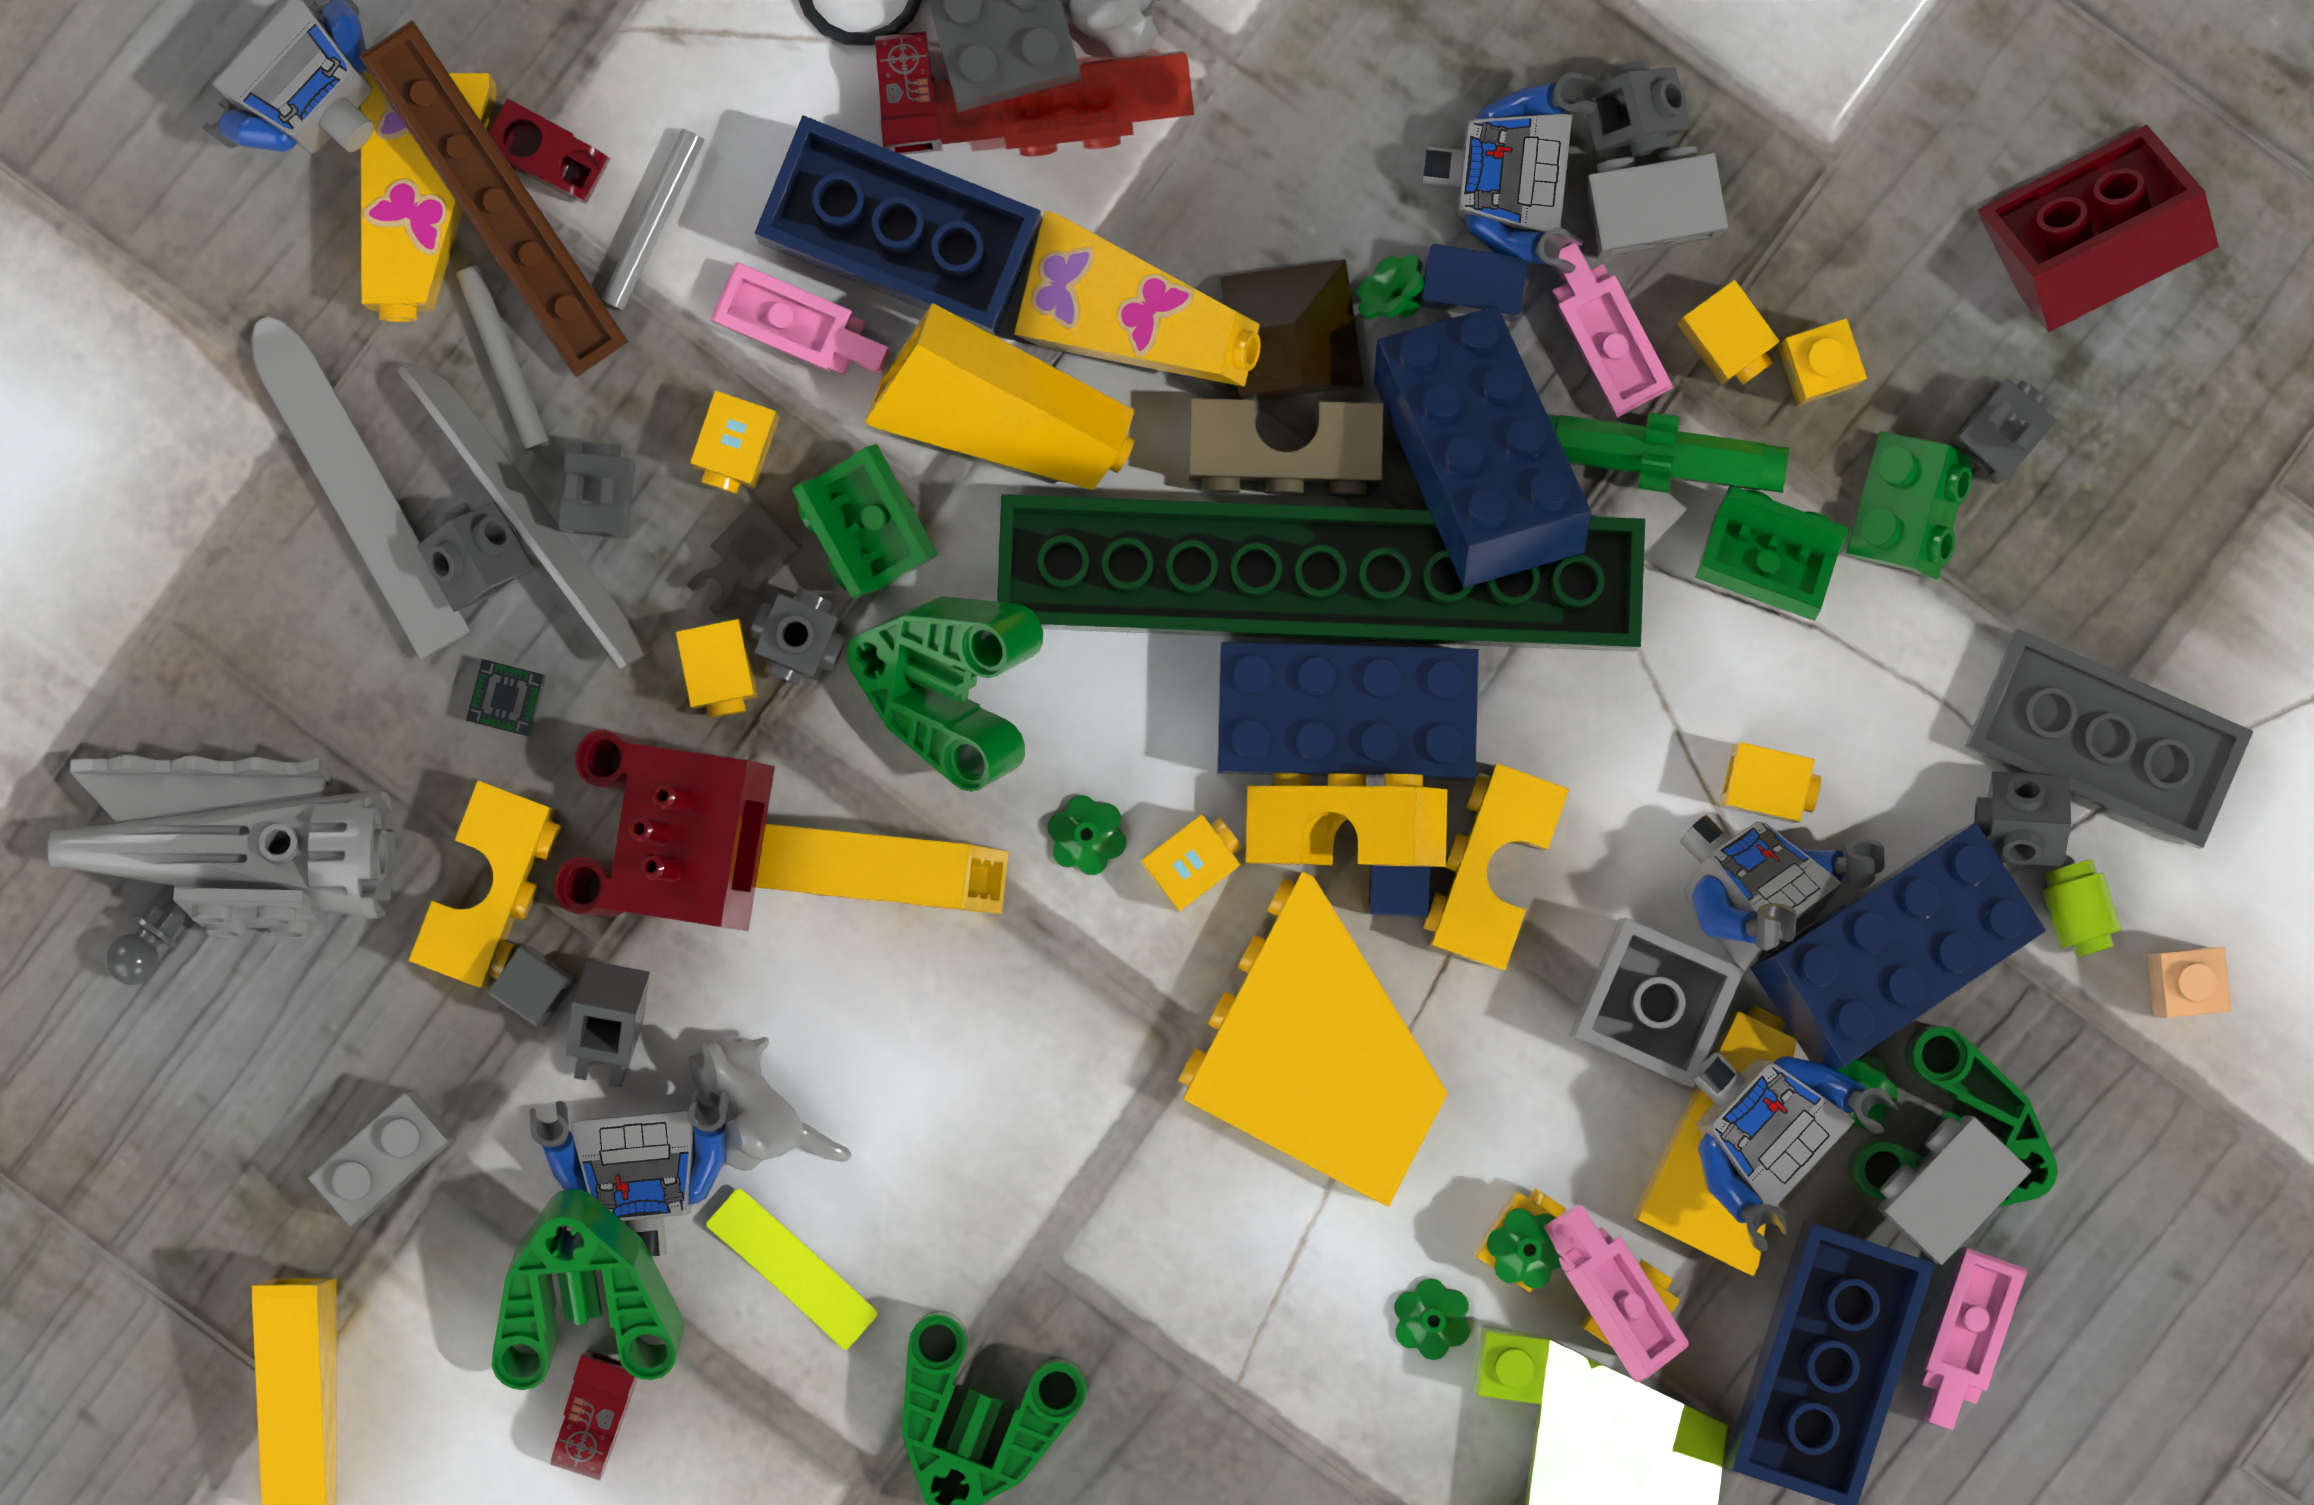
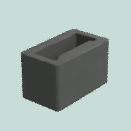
M520 946L489 990L488 995L533 1026H546L578 978L533 947Z

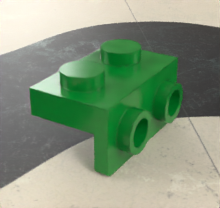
M1880 431L1846 553L1857 559L1912 570L1924 577L1937 580L1942 566L1950 560L1955 546L1953 526L1959 504L1963 503L1968 497L1972 484L1971 459L1947 444Z
M877 444L863 448L819 477L803 481L792 488L799 502L798 512L801 520L812 533L817 535L829 557V569L833 578L843 589L848 591L853 599L884 589L938 556Z
M1730 486L1714 515L1695 578L1815 621L1822 609L1837 557L1846 542L1849 529L1832 522L1823 514L1812 511L1804 512L1773 501L1768 495L1760 491L1743 490Z

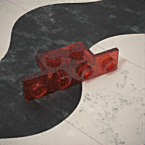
M1184 51L1082 62L1078 63L1082 79L1080 81L961 112L957 110L950 79H939L935 83L942 144L1005 137L1006 150L1019 148L1020 155L1027 157L1055 153L1058 151L1057 144L1083 141V148L1103 149L1121 144L1120 136L1134 135L1132 122L1194 115L1188 56Z

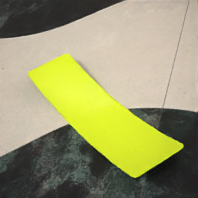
M736 1189L707 1221L706 1226L764 1276L843 1350H848L877 1318V1310L742 1189Z

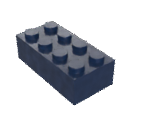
M802 115L754 234L761 245L927 311L931 304L934 303L996 336L1041 226L1042 214L1039 209Z
M1498 305L1377 339L1373 383L1382 403H1384V408L1463 588L1584 553L1591 509Z
M1221 642L1217 774L1272 775L1286 773L1309 774L1311 776L1367 775V778H1384V774L1423 775V779L1472 780L1476 778L1479 649Z
M1976 822L1949 834L1795 936L1794 940L1786 942L1751 966L1750 969L1809 1061L1823 1063L1836 1070L1845 1067L2043 934L2046 930Z
M1803 1220L1724 1464L1733 1471L1835 1505H1858L1936 1264Z

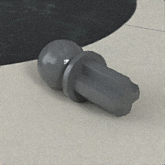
M165 884L141 917L137 914L132 916L131 919L140 926L136 934L121 936L111 944L107 952L106 962L109 972L117 981L127 985L144 983L153 976L157 969L158 953L156 949L161 942L172 949L176 945L172 938L189 915L173 901L175 886Z

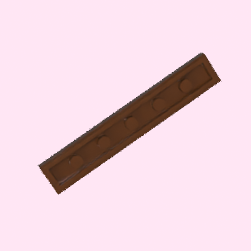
M410 20L359 54L358 58L573 376L577 378L627 344L629 341L414 21Z

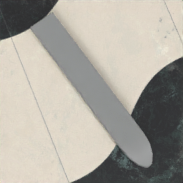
M268 316L260 319L255 323L251 342L254 362L263 384L420 660H423L467 635L471 630L459 610L453 612L436 579L431 575L427 563L417 547L421 543L314 354L301 336L284 322Z
M404 363L396 370L397 373L416 394L499 509L516 528L515 535L522 549L531 557L539 559L618 667L622 669L647 657L652 651L562 530L558 528L556 522L465 400L445 379L430 369L411 363Z

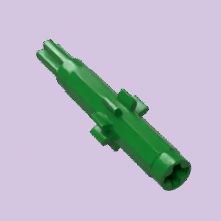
M1649 412L1647 427L1547 414L1570 464L1640 474L1639 489L1669 493L1672 478L1758 491L1783 493L1789 447L1678 431L1679 416Z

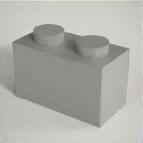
M1689 146L1660 153V163L1636 167L1634 158L1626 157L1597 164L1598 173L1589 175L1584 183L1597 258L1722 237L1728 229L1715 153L1698 156L1697 147Z
M416 1091L404 1092L308 1179L351 1227L366 1220L453 1143L457 1137Z
M1965 1115L1959 1122L1952 1116L1947 1118L1926 1140L1925 1145L1931 1150L1928 1155L1914 1169L1907 1163L1904 1164L1887 1180L1880 1190L1887 1198L1877 1209L1932 1262L1943 1265L2031 1172L2017 1156L1974 1116Z

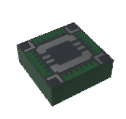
M482 659L466 721L530 737L546 675Z

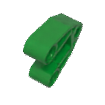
M941 596L895 615L861 632L849 642L847 662L850 671L886 728L959 789L969 792L980 790L1014 771L1022 764L1025 757V743L1016 726L1007 719L981 708L980 704L969 700L968 693L969 689L976 686L977 676L984 678L996 677L1034 657L1040 651L1043 644V629L1040 620L1032 610L1016 603Z
M1934 1025L1922 1027L1915 1031L1908 1039L1904 1051L1905 1063L1910 1072L1918 1079L1947 1093L1948 1098L2004 1125L2000 1135L1991 1133L2019 1159L2026 1160L2030 1154L2035 1158L2034 1161L2029 1163L2030 1166L2038 1168L2035 1179L2033 1181L2024 1179L1997 1208L2037 1199L2047 1194L2056 1182L2058 1174L2057 1162L2029 1098L1957 1030ZM1935 1036H1940L1947 1040L1953 1054L1949 1066L1938 1073H1934L1926 1068L1922 1059L1924 1045ZM1945 1109L1932 1132L1951 1116L1957 1122L1963 1117ZM1883 1140L1866 1141L1857 1146L1850 1155L1848 1163L1849 1178L1854 1187L1863 1194L1883 1200L1887 1197L1880 1192L1882 1187H1874L1869 1183L1865 1175L1866 1162L1870 1156L1880 1151H1886L1894 1159L1896 1171L1906 1163L1914 1169L1926 1157V1155H1918L1891 1142Z
M569 1188L562 1190L550 1198L516 1247L506 1274L491 1367L496 1378L502 1384L512 1389L527 1390L534 1388L544 1381L549 1371L558 1343V1328L555 1316L557 1303L552 1278L554 1273L558 1275L565 1320L574 1319L575 1324L581 1325L587 1324L589 1318H598L603 1315L596 1270H602L610 1325L615 1330L619 1359L630 1375L643 1380L659 1379L668 1374L676 1362L684 1334V1320L643 1239L592 1194L581 1189ZM567 1226L572 1227V1231L566 1230ZM644 1334L659 1337L664 1343L660 1345L649 1344L639 1336ZM513 1345H527L533 1348L537 1354H523L517 1351Z
M931 1312L919 1319L910 1333L908 1343L902 1437L926 1505H981L1021 1483L1085 1402L1087 1382L1081 1368L1071 1360L1064 1358L1046 1360L1036 1368L1021 1405L1016 1406L996 1460L992 1464L982 1460L1004 1401L996 1399L987 1393L968 1388L947 1444L944 1445L934 1441L958 1382L955 1378L967 1350L968 1335L962 1321L949 1312ZM930 1325H945L954 1333L957 1341L956 1350L949 1357L943 1359L932 1358L923 1350L920 1341L921 1334ZM1059 1371L1072 1377L1077 1388V1393L1072 1401L1066 1405L1056 1406L1044 1400L1039 1386L1043 1377L1047 1374ZM950 1469L958 1470L964 1474L961 1479V1485L969 1484V1492L967 1495L956 1493L952 1501L944 1500L939 1496L942 1486L934 1487V1477L946 1478Z

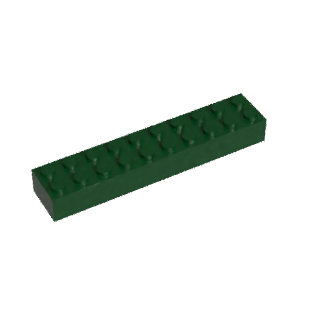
M1001 494L997 602L1016 603L1026 606L1040 620L1042 629L1634 652L1641 647L1645 518L1590 516L1584 553L1463 588L1430 510Z

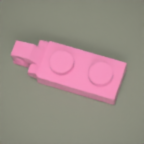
M1570 243L1562 247L1559 258L1576 265V268L1572 273L1566 274L1556 269L1563 283L1560 287L1552 290L1558 303L1556 307L1616 419L1674 387L1616 276H1610L1604 264L1590 270L1577 244Z
M735 262L710 319L719 326L827 372L832 370L842 375H845L850 362L881 375L891 353L889 347L862 336L867 322L855 317L852 310L739 262Z
M1582 1204L1563 1212L1544 1226L1557 1253L1561 1255L1559 1261L1562 1269L1566 1271L1565 1275L1635 1383L1651 1376L1689 1346V1341L1621 1236L1613 1239L1603 1228L1598 1230Z
M1963 1247L1922 1367L1925 1371L1920 1385L1933 1389L1923 1418L1927 1423L1947 1430H1953L1963 1400L1977 1404L1982 1390L1987 1391L2027 1274L2026 1268Z

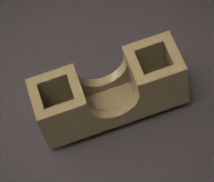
M1191 398L1189 481H1202L1201 491L1209 493L1240 492V482L1265 483V493L1300 495L1303 494L1304 484H1329V495L1347 497L1367 496V486H1379L1382 480L1384 403L1319 402L1317 408V432L1312 441L1299 450L1282 452L1266 445L1258 435L1255 426V400Z

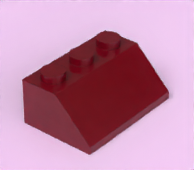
M2147 124L1978 209L1980 219L2021 299L2048 332L2072 322L2219 247L2204 189Z

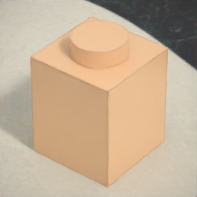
M2225 947L2146 954L2153 1017L2171 1018L2232 1011Z

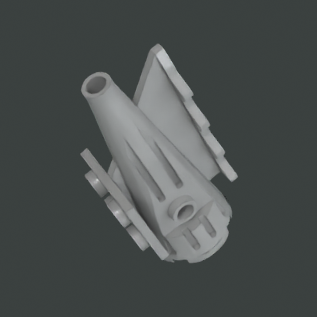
M121 755L111 759L71 760L70 773L116 823L74 829H52L48 840V860L52 868H71L173 885L176 887L174 888L173 901L193 921L197 922L201 927H206L207 934L217 937L245 936V928H270L269 934L274 937L286 939L307 938L309 929L328 930L329 917L322 910L361 916L368 919H383L386 915V911L377 902L391 900L394 884L395 831L382 829L381 813H393L389 794L384 790H370L325 797V786H331L332 773L319 758L299 763L280 762L261 757H249L239 761H217L198 756H185L175 760H154L135 755Z

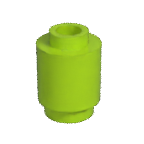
M2093 859L2074 863L2043 874L2048 889L2042 891L2060 949L2074 947L2076 957L2079 958L2114 947L2110 935L2122 931L2104 872L2097 873Z

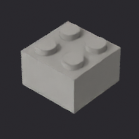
M1620 918L1569 1035L1685 1087L1694 1088L1695 1083L1691 1080V1077L1707 1058L1744 970L1629 918Z

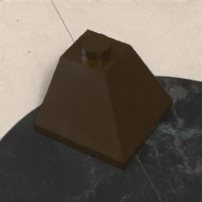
M1346 259L1220 277L1224 305L1260 324L1258 331L1261 342L1259 358L1255 367L1248 372L1245 387L1235 385L1237 400L1259 401L1364 386Z

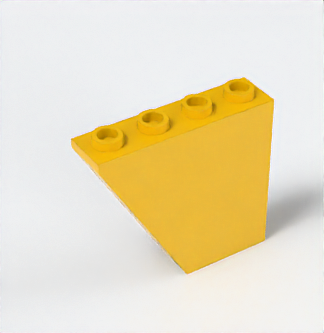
M1302 871L1296 882L1285 877L1283 878L1267 909V912L1277 916L1266 939L1256 934L1252 937L1237 966L1238 969L1248 973L1236 996L1224 991L1207 1025L1218 1030L1206 1053L1196 1047L1194 1048L1178 1082L1188 1087L1183 1100L1389 1207L1448 1092L1313 876Z

